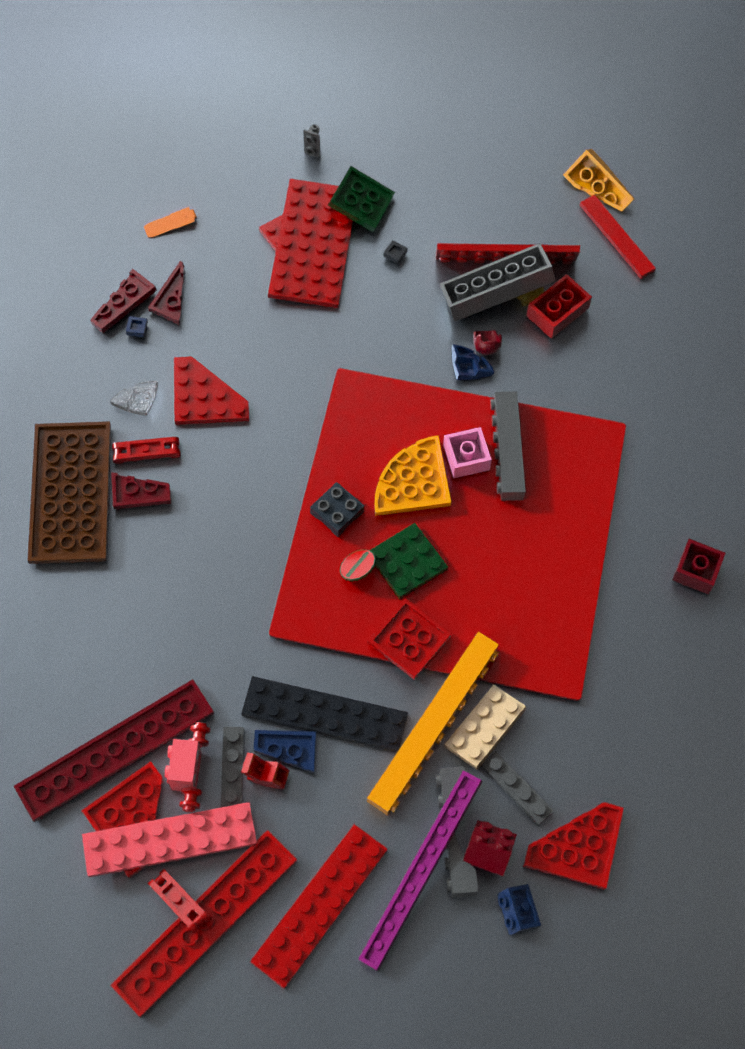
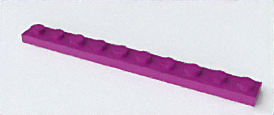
M464 770L462 771L358 960L379 971L482 784L481 779Z

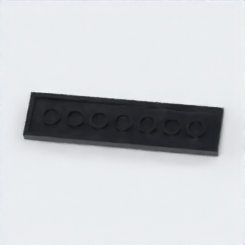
M255 676L251 677L241 712L242 716L316 732L398 752L400 749L408 716L406 711Z

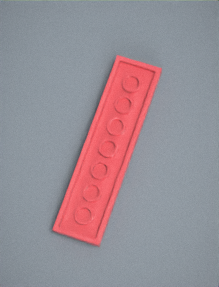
M250 802L82 834L88 878L257 844Z

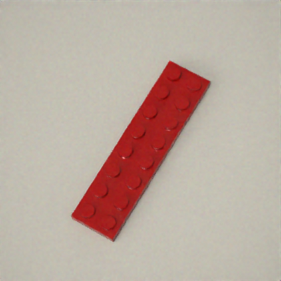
M437 243L435 254L436 259H439L442 263L450 262V260H457L459 263H466L468 260H475V263H484L485 260L497 261L534 245ZM541 245L551 264H554L555 261H562L563 264H572L580 254V245Z
M354 824L250 960V963L285 989L388 849Z

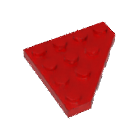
M192 356L174 357L175 425L249 421V402Z
M150 761L81 811L95 831L156 820L163 777ZM145 867L125 870L124 872L130 879Z
M603 802L562 827L560 826L541 839L528 845L523 867L606 890L624 807Z

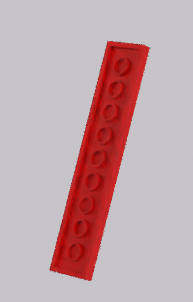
M267 830L257 840V844H253L195 901L211 918L207 923L203 922L198 927L199 930L194 934L178 918L110 986L141 1018L297 862V859ZM196 912L190 917L191 921L198 916Z

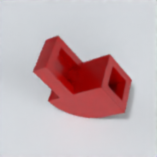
M247 753L241 773L248 776L247 780L258 785L284 789L290 769L279 762L265 761L254 753Z

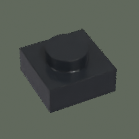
M392 240L383 252V257L399 264L407 253L408 248Z

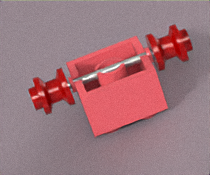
M196 722L195 725L190 726V731L194 733L193 738L189 740L173 739L172 746L169 745L168 748L170 765L165 768V778H167V784L170 785L172 791H181L185 795L184 801L179 803V806L185 812H195L196 809H200V804L197 802V797L202 795V790L197 789L202 755L200 748L209 746V741L205 738L206 734L211 732V728L202 722Z

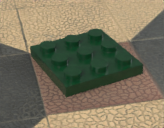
M350 166L328 206L374 232L395 192Z
M413 523L370 550L376 558L375 567L399 599H402L448 570L446 563L416 523Z

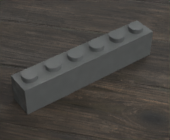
M517 391L495 392L494 399L490 400V408L494 410L492 427H495L496 431L493 432V443L497 444V449H494V459L498 460V465L495 466L496 477H499L497 494H500L501 501L524 500L526 491Z

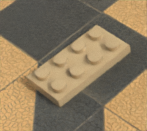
M493 685L444 744L445 748L478 770L525 712L526 706Z

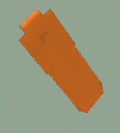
M186 207L146 224L144 229L147 237H155L193 223L197 216L194 209L190 210L189 207Z

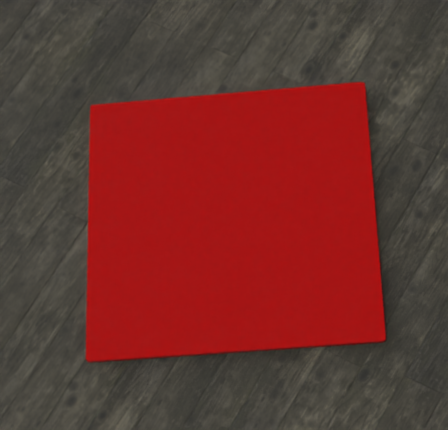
M343 368L337 369L270 625L269 636L391 662L368 644V640L406 598L452 633L449 640L424 669L450 674L476 634L480 632L499 644L497 649L499 654L494 662L490 661L487 668L489 669L483 679L479 677V681L579 701L582 697L626 424L518 403L526 492L524 500L501 501L500 494H497L499 477H496L495 466L498 465V460L494 459V449H497V444L493 443V432L496 431L495 427H492L494 410L490 408V400L494 399L493 397ZM481 427L491 457L490 470L453 478L443 447L444 435ZM438 436L451 506L375 516V492L379 478L389 461L402 449L416 444V441ZM336 482L364 505V513L355 519L339 537L333 534L323 522L310 514V506ZM413 523H416L448 566L447 571L402 599L397 597L376 567L367 577L353 582L346 581L340 573V566L349 554L362 549L371 550Z

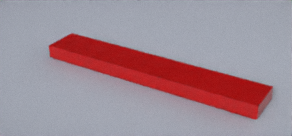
M595 195L580 202V207L640 279L655 272L656 267Z

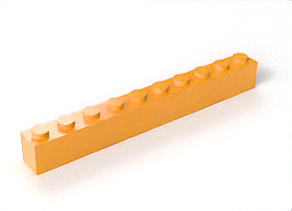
M480 632L476 634L367 797L369 804L387 816L391 811L393 813L396 811L400 804L398 799L402 794L406 795L412 786L410 781L413 777L417 778L423 769L421 767L424 760L429 761L434 753L432 748L436 743L440 744L445 736L443 731L447 726L450 728L456 720L455 713L457 710L462 711L467 703L465 698L468 694L472 695L478 686L476 682L479 677L483 679L489 669L487 668L490 661L494 662L497 658L499 644Z

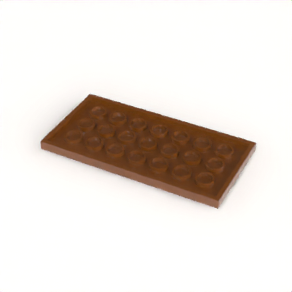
M110 421L35 424L27 559L29 564L107 561Z

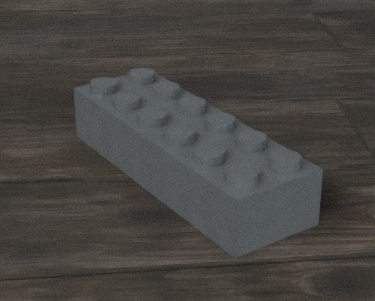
M539 243L440 283L454 321H458L556 280L552 265Z

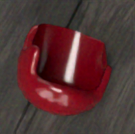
M496 330L475 331L473 333L475 350L483 355L496 353L502 346V335H498Z

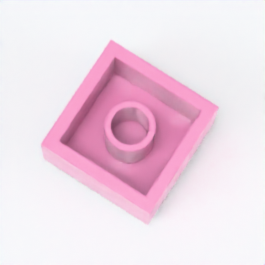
M481 427L444 435L443 447L453 478L490 470L491 457Z

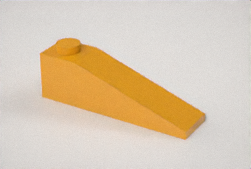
M593 149L586 150L563 174L575 188L591 196L595 195L604 203L621 212L634 200L630 192Z

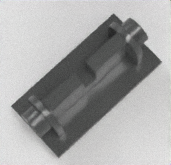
M313 124L309 130H303L304 153L320 158V134H318L320 128L317 124Z

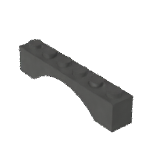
M465 767L440 768L439 775H436V786L441 789V795L438 796L439 808L444 806L462 771H465ZM454 833L446 847L447 857L444 858L445 871L449 870L450 878L446 879L447 892H451V898L477 896L476 870L471 864L463 861L464 855L457 842L456 833Z

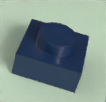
M129 316L126 335L145 337L148 324L147 318Z

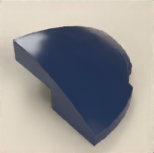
M452 345V362L456 380H475L494 375V369L484 357L480 359L478 355L474 354V350L470 348Z

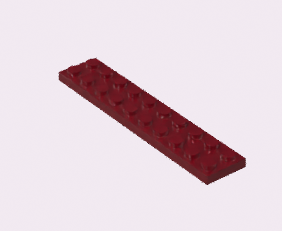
M192 679L13 787L33 822H36L187 731L196 722H202L214 714V711Z

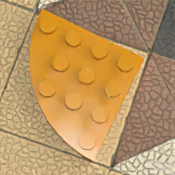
M438 436L416 441V444L406 449L404 448L397 453L384 468L375 492V516L451 506Z

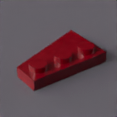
M111 472L114 509L171 504L169 483L150 479L141 480L136 479L134 476L128 475L126 477Z

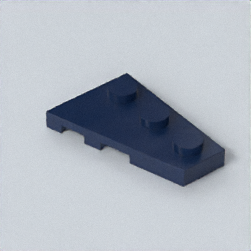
M255 730L254 752L314 774L316 732Z

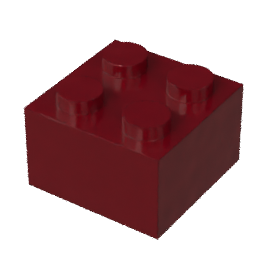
M688 539L672 580L709 595L726 553Z
M477 820L463 861L503 876L517 834L512 833L508 829L493 826L487 821Z

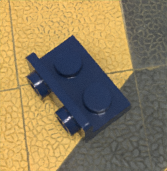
M529 884L509 887L497 894L498 902L504 915L505 925L510 935L542 926Z

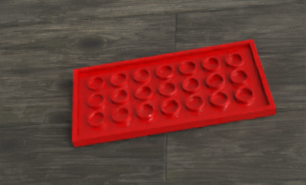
M289 179L268 298L333 308L339 307L353 222L350 218L328 206L339 186Z

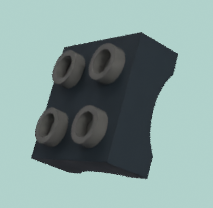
M337 482L310 506V514L323 522L337 537L364 513V505Z

